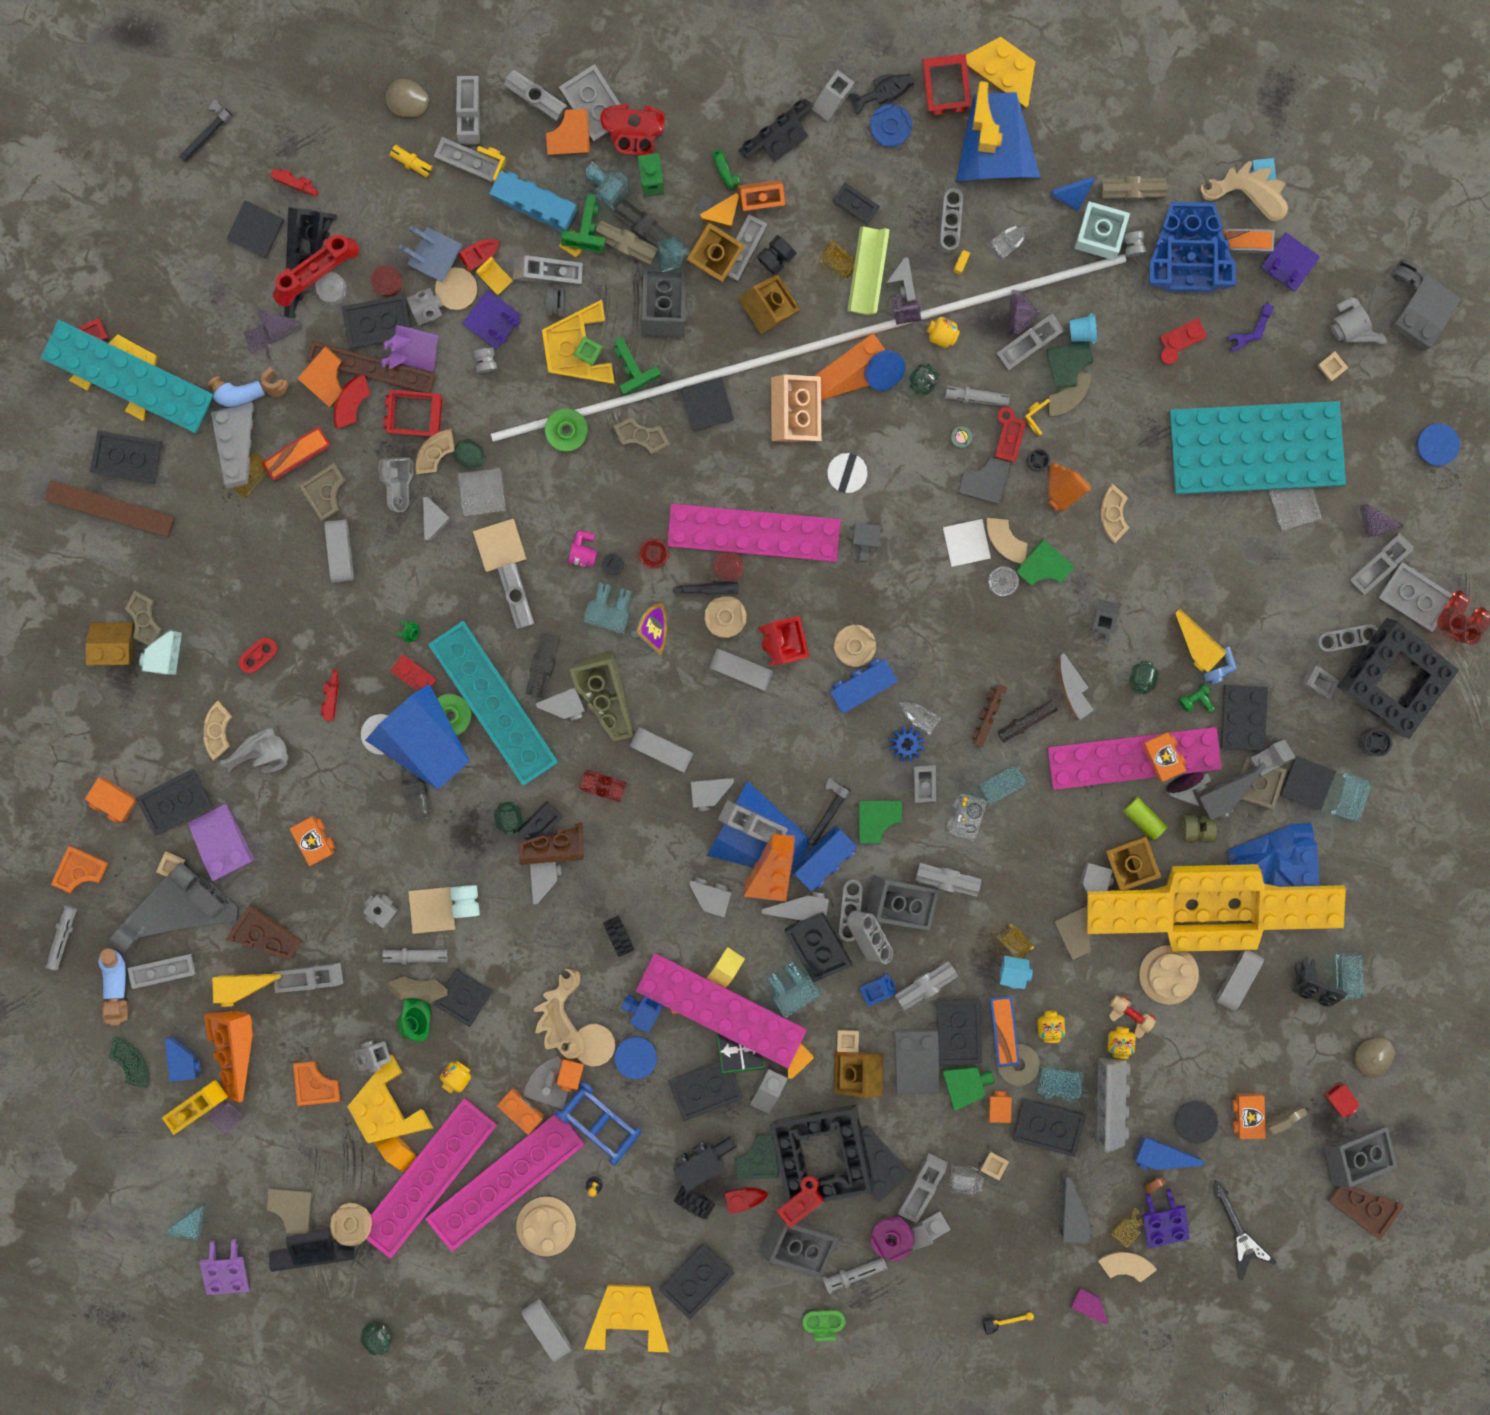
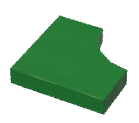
M1041 539L1015 572L1031 586L1045 578L1054 579L1062 583L1074 566L1044 539Z
M859 801V843H881L885 830L895 823L902 822V801Z

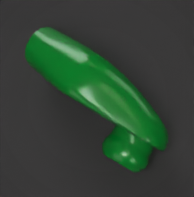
M721 150L714 151L712 153L713 160L726 186L729 189L739 186L741 184L739 175H731L729 164Z

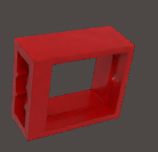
M966 54L921 60L927 111H932V115L945 114V109L953 108V112L966 111V106H971ZM960 64L964 101L934 105L930 67Z
M390 390L389 395L385 397V408H388V416H384L383 429H386V433L390 435L430 438L440 432L443 396L436 393ZM397 398L432 401L429 431L395 428Z

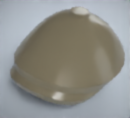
M397 79L387 89V106L398 116L418 117L425 112L428 106L427 93L412 80Z
M1381 1037L1363 1042L1355 1053L1357 1069L1368 1077H1380L1388 1071L1393 1063L1395 1056L1394 1047L1387 1039Z

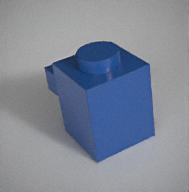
M627 995L621 1009L634 1014L630 1024L640 1031L649 1033L663 1005L645 995L640 1003Z

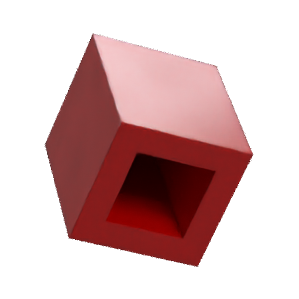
M1339 1082L1323 1094L1338 1115L1343 1118L1345 1116H1352L1356 1113V1108L1360 1106L1347 1086L1342 1082Z

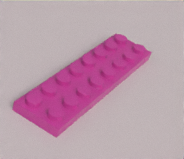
M671 504L667 547L837 562L841 519Z
M1217 727L1169 733V735L1174 736L1178 746L1175 748L1178 755L1182 754L1187 764L1184 766L1186 771L1181 774L1222 769ZM1159 734L1047 747L1052 790L1157 777L1142 742Z
M654 953L636 989V992L786 1068H789L808 1030L657 953Z
M464 1098L371 1214V1232L366 1240L391 1259L498 1124Z
M552 1115L430 1213L425 1220L452 1252L582 1148L585 1143L569 1123L564 1124Z

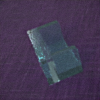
M1013 765L978 785L987 803L991 805L1027 785V782L1019 767Z
M1344 773L1343 778L1346 779L1336 810H1332L1331 814L1360 822L1372 781Z
M1358 953L1336 954L1337 989L1347 993L1344 999L1365 998L1363 955Z

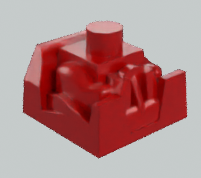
M800 616L771 622L758 627L764 637L762 648L773 660L769 662V666L785 664L809 657Z

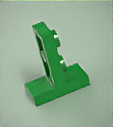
M587 194L580 233L563 230L561 246L604 253L605 238L593 236L596 224L592 223L593 215L597 216L599 210V203H596V195Z
M622 336L614 340L616 346L613 349L617 357H623L626 363L623 366L628 377L633 376V379L619 386L624 396L661 377L657 366L642 374Z

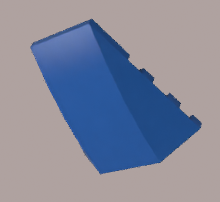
M1017 92L988 93V104L995 125H1000L999 133H1002L1001 146H996L995 153L978 151L981 131L972 130L977 94H974L956 182L977 181L980 179L1041 178Z
M430 684L405 700L380 722L365 740L437 790L470 762Z
M747 781L735 804L788 829L785 835L794 836L792 868L804 856L810 845L807 842L809 837ZM724 823L707 856L753 868L760 859L767 843ZM790 871V877H791V878H792V876H793V874H794L792 871Z

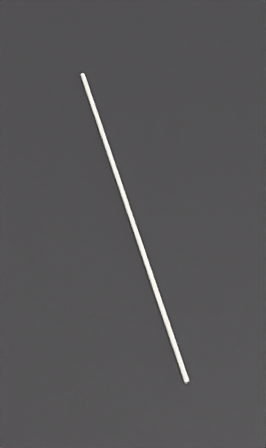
M1124 254L1117 256L1116 260L1107 258L576 409L575 411L579 412L582 416L590 415L1126 262V257ZM548 418L492 433V441L495 442L544 428Z

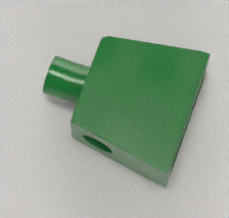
M659 153L638 156L643 197L664 195Z
M976 1065L942 1069L954 1111L985 1097L983 1086L995 1083L991 1071L979 1074Z

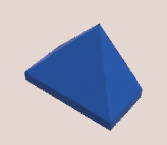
M1094 177L1054 189L1050 193L1051 198L1079 211L1095 181Z

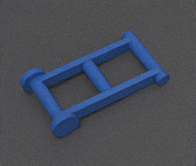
M580 1080L578 1091L561 1112L556 1110L553 1114L562 1123L567 1124L570 1122L610 1156L611 1158L608 1161L615 1166L642 1132L636 1127L631 1129L592 1095L593 1089L588 1084ZM584 1096L603 1111V1114L589 1131L569 1115ZM610 1118L629 1134L615 1153L595 1137Z

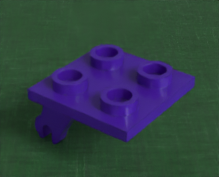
M1285 232L1261 268L1268 272L1270 276L1285 284L1288 289L1296 291L1320 256Z
M487 290L462 324L497 350L502 342L505 344L508 341L506 336L515 325L517 327L520 325L518 320L522 315Z
M1166 1189L1170 1210L1157 1213L1155 1212L1150 1194H1145L1149 1213L1143 1214L1148 1249L1190 1239L1185 1205L1176 1207L1171 1189Z

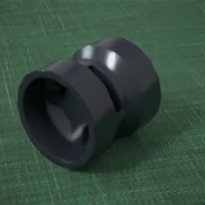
M1036 449L1028 455L1026 463L1030 470L1039 472L1048 466L1050 457L1045 450Z
M610 553L603 558L602 567L607 574L617 575L623 570L624 562L618 554Z

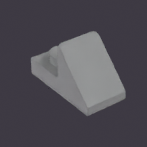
M909 258L902 260L886 283V286L902 283L903 286H899L901 299H905L906 304L914 303L916 300Z
M1282 740L1251 757L1249 762L1252 767L1262 763L1265 764L1266 767L1259 774V778L1296 757L1287 742Z
M936 766L914 767L912 772L915 803L936 801Z
M1203 773L1204 779L1195 787L1179 793H1169L1168 791L1166 793L1173 798L1199 806L1192 790L1195 789V792H1199L1207 788L1206 784L1211 782L1207 773Z
M940 1210L910 1227L914 1235V1245L912 1248L917 1250L932 1245L934 1239L951 1230Z

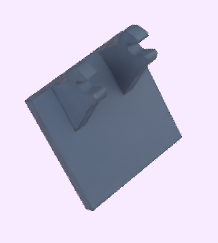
M410 225L408 230L422 239L415 252L400 244L398 249L411 256L407 265L443 283L463 245L429 227H426L423 233Z

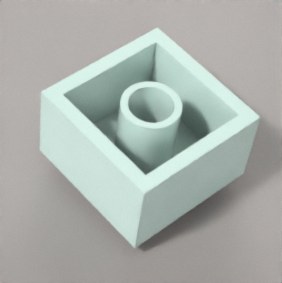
M1088 202L1074 249L1116 260L1130 213Z

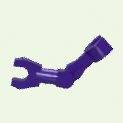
M1267 303L1263 305L1260 313L1261 317L1255 327V331L1244 335L1231 334L1227 337V341L1231 339H1236L1237 345L1230 348L1231 351H1237L1246 345L1247 342L1262 338L1265 324L1274 306Z

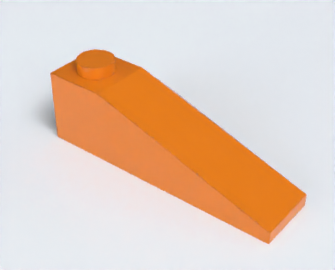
M874 333L815 375L816 377H821V400L869 386L864 378L865 367H868L869 360L875 354L885 350Z
M1055 462L1048 467L1047 497L1050 499L1048 503L1055 511H1065L1091 489L1077 472L1071 469L1065 470L1062 465L1058 466Z
M241 1011L204 1014L206 1035L208 1041L212 1040L216 1051L213 1053V1057L220 1064L221 1071L219 1076L223 1089L228 1096L227 1099L238 1103L243 1102L253 1036L251 1016Z

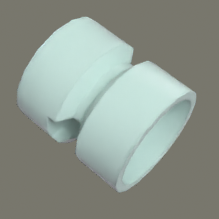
M477 885L450 888V898L455 901L451 906L452 918L480 915L479 903L475 901L478 897Z

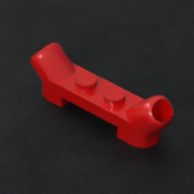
M340 234L328 238L323 242V248L291 271L287 268L276 277V288L272 293L274 300L281 306H290L299 293L345 260L355 259L359 253L356 241Z

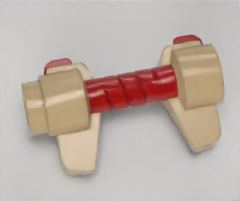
M1115 995L1109 1004L1112 1007L1109 1013L1111 1020L1115 1021L1126 1014L1137 1022L1134 1032L1136 1037L1141 1038L1145 1032L1148 1033L1156 1022L1155 1017L1152 1014L1148 1015L1146 1013L1140 1015L1130 1007L1131 1002H1129V998Z

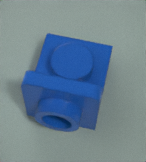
M884 974L880 978L859 987L868 1007L889 999L896 993L895 983L888 974Z

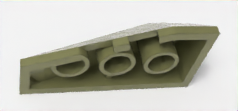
M613 651L592 655L570 667L575 689L585 699L590 710L595 713L612 741L615 742L634 737Z

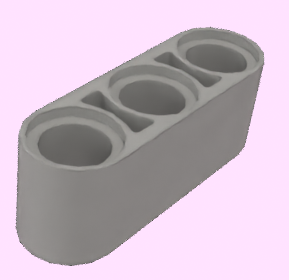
M956 188L947 190L942 200L939 247L945 253L954 252L960 242L963 194ZM955 195L958 198V203L950 204L947 197ZM952 216L956 219L957 223L950 226L946 223L945 218ZM946 237L952 238L955 241V245L952 247L946 246L944 239Z
M347 519L325 521L331 582L353 581L354 572Z
M1362 625L1322 633L1315 638L1314 645L1321 652H1331L1366 645L1370 640L1364 638V630L1370 629L1373 637L1378 628L1374 625ZM1346 632L1351 636L1349 644H1345L1342 639L1343 634ZM1325 636L1330 639V646L1328 648L1322 646V639Z
M716 648L709 668L764 691H766L774 672Z
M640 727L637 728L629 745L684 773L694 753Z
M848 879L842 888L838 933L847 942L853 941L855 938L853 935L846 937L842 934L843 928L848 926V915L845 914V907L852 904L856 907V911H861L863 889L861 883L856 879ZM851 883L858 885V892L853 895L847 893V886Z
M858 911L851 912L848 916L847 924L865 958L869 961L888 964L892 960L893 950L875 916Z
M1242 950L1221 986L1215 1002L1235 1012L1258 974L1264 958L1250 950Z
M537 1299L521 1310L525 1321L553 1362H556L573 1350L570 1342L540 1299Z

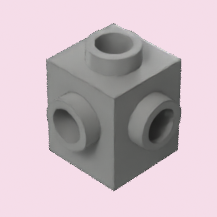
M431 288L419 291L407 298L418 325L433 321L442 316L439 308L443 306L438 294L433 295Z
M378 894L375 898L371 895L363 905L366 907L363 911L366 914L365 919L374 926L377 923L382 928L386 927L398 912V909L392 905L393 901L385 894L382 896ZM377 907L381 908V913L377 911Z
M373 1040L361 1043L362 1048L354 1050L356 1063L360 1071L369 1069L370 1073L382 1069L381 1065L391 1062L385 1041L374 1043Z

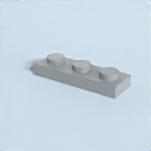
M443 137L434 154L435 159L492 183L500 162Z
M750 214L747 216L736 238L745 247L727 275L737 282L768 225Z
M192 953L127 968L132 989L196 975Z

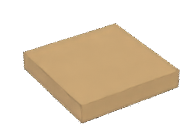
M514 518L473 531L486 572L507 564L527 560Z
M451 887L408 891L413 934L456 929L455 918H452L451 906L453 905V900L450 898Z

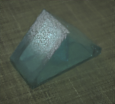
M677 236L657 241L661 272L681 267L690 253L689 247Z
M203 1204L170 1227L165 1233L168 1236L198 1241L202 1236L206 1205Z

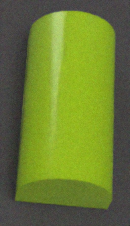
M1138 796L1122 810L1151 841L1156 840L1168 827Z

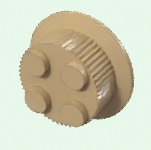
M1163 945L1153 949L1145 956L1140 966L1139 978L1144 992L1151 999L1161 1004L1171 1005L1180 1003L1191 996L1198 984L1199 970L1195 959L1189 952H1172L1170 945Z
M544 1196L531 1200L522 1208L517 1218L516 1230L521 1244L528 1251L539 1256H553L564 1251L572 1242L576 1231V1221L573 1212L567 1204L557 1198Z

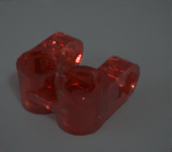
M1459 590L1447 602L1438 617L1437 624L1442 631L1451 634L1457 642L1475 645L1481 640L1490 624V612L1484 607H1480L1467 620L1464 612L1469 606L1471 598Z
M586 770L580 790L621 803L627 782Z

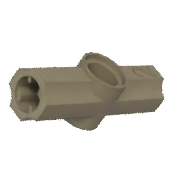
M1129 176L1124 179L1101 180V199L1124 198L1126 201H1138L1143 198L1166 197V178L1143 179L1141 176Z
M602 220L593 235L605 238V244L613 247L618 253L627 257L632 256L650 266L659 250L656 246L640 240L634 233L625 229L620 230Z

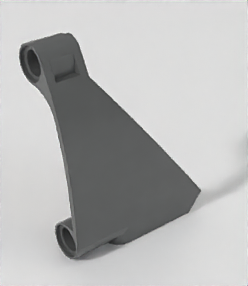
M180 862L116 929L108 940L121 952L125 953L140 937L196 926L237 921L238 907L206 878L197 877Z

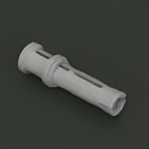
M881 1257L851 1270H839V1273L835 1275L823 1276L822 1278L828 1294L831 1295L835 1290L843 1287L847 1289L853 1282L888 1269L884 1258Z

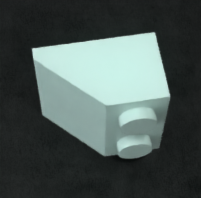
M169 631L148 646L140 657L142 671L176 675L182 633Z

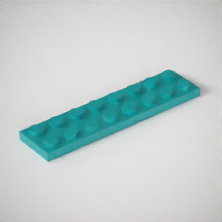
M58 320L40 357L194 433H197L213 400L214 394L61 320Z
M465 621L460 622L428 644L523 786L558 763V760Z

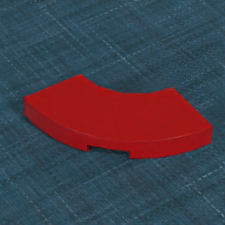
M364 374L352 378L342 388V392L334 405L333 419L335 428L338 429L357 422L356 412L358 406L364 398L370 395Z

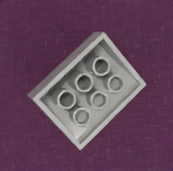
M1098 1057L1096 1142L1105 1152H1111L1125 1146V1140L1129 1138V1129L1125 1127V1119H1129V1106H1126V1097L1130 1095V1087L1126 1085V1076H1130V1063H1127L1126 1059Z

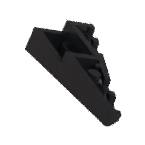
M288 207L286 269L289 268L291 271L321 249L324 240L328 239L330 235L328 231L332 221L336 220L337 214ZM303 291L295 297L290 306H284V316L289 318L296 317L294 312L299 301L303 300Z

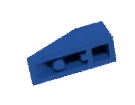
M1142 1135L1133 1157L1138 1162V1167L1148 1171L1149 1168L1159 1170L1203 1166L1205 1163L1199 1157Z

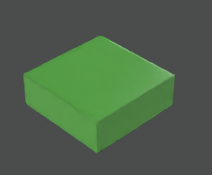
M584 336L574 356L593 366L603 346Z

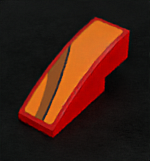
M318 427L262 462V465L272 481H275L329 449L330 444Z

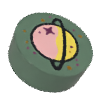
M959 426L952 431L951 441L958 448L967 447L972 441V433L967 427Z

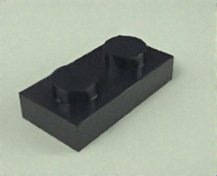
M847 183L843 184L833 199L834 203L866 225L869 224L880 208L879 205Z
M546 801L517 832L525 840L545 835L563 816Z

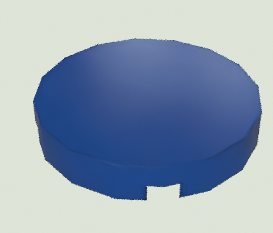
M895 104L883 105L874 112L871 118V135L877 143L884 147L893 148L900 146L907 141L911 134V117L901 106L899 107Z
M891 350L878 352L869 360L868 367H865L864 378L869 386L875 390L884 391L891 389L902 379L905 372V362L897 352H892Z
M1442 423L1432 424L1419 434L1416 442L1417 452L1427 464L1443 466L1453 461L1458 455L1460 439L1456 431L1450 426Z
M640 1036L623 1040L615 1053V1064L618 1071L630 1079H642L648 1076L654 1070L657 1062V1053L653 1044Z

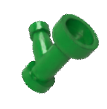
M1204 683L1200 685V689L1189 697L1182 696L1178 699L1180 705L1187 713L1193 710V704L1200 700L1208 713L1216 709L1207 697L1211 692Z

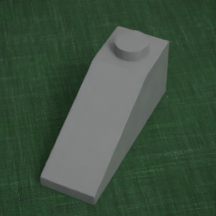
M524 255L514 258L513 280L580 285L582 284L583 263Z
M813 891L812 895L806 894L786 900V902L783 901L763 907L761 914L801 921L821 912L826 916L829 899L825 898V893Z

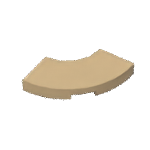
M451 429L441 431L423 443L416 457V475L437 472V465L440 459L447 453L455 451Z
M1111 484L1103 497L1100 515L1106 535L1115 544L1129 529L1123 517V508L1128 497L1114 484Z
M986 518L988 536L997 551L1008 560L1021 564L1026 559L1027 543L1019 541L1013 536L1009 529L1008 520Z
M219 701L211 707L204 721L203 740L206 750L213 761L231 747L226 738V728L233 716Z
M1112 1252L1097 1259L1110 1278L1116 1275L1127 1274L1142 1282L1157 1271L1151 1262L1134 1253Z

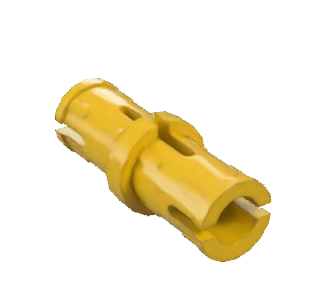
M398 145L392 148L400 154L398 155L391 151L389 157L405 165V168L413 169L425 178L430 175L423 168L431 172L433 169L432 165L417 158L416 154L408 153L398 147Z

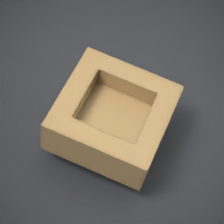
M1333 352L1317 365L1330 382L1348 369V366L1336 352Z
M166 851L156 872L167 877L180 862L184 864L185 859Z
M837 1030V1052H859V1030Z
M989 1151L980 1171L1000 1180L1009 1161Z

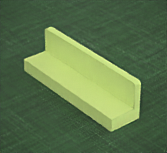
M864 226L860 227L848 312L862 315L877 313L889 229L877 230Z

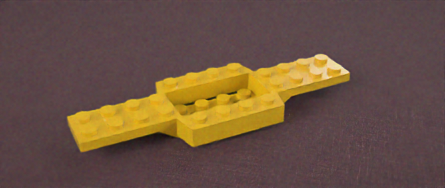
M1258 864L1172 866L1167 885L1153 890L1087 891L1086 931L1087 934L1167 932L1172 952L1257 950L1263 930L1344 928L1346 888L1344 885L1278 887L1264 884ZM1194 899L1198 902V905L1194 909H1188L1186 907L1187 901ZM1231 899H1239L1240 905L1237 908L1229 907L1228 903ZM1248 920H1250V921L1252 922V923H1239V924L1173 925L1175 922H1180V923H1183V922H1206V921H1222V922H1226V921H1248Z

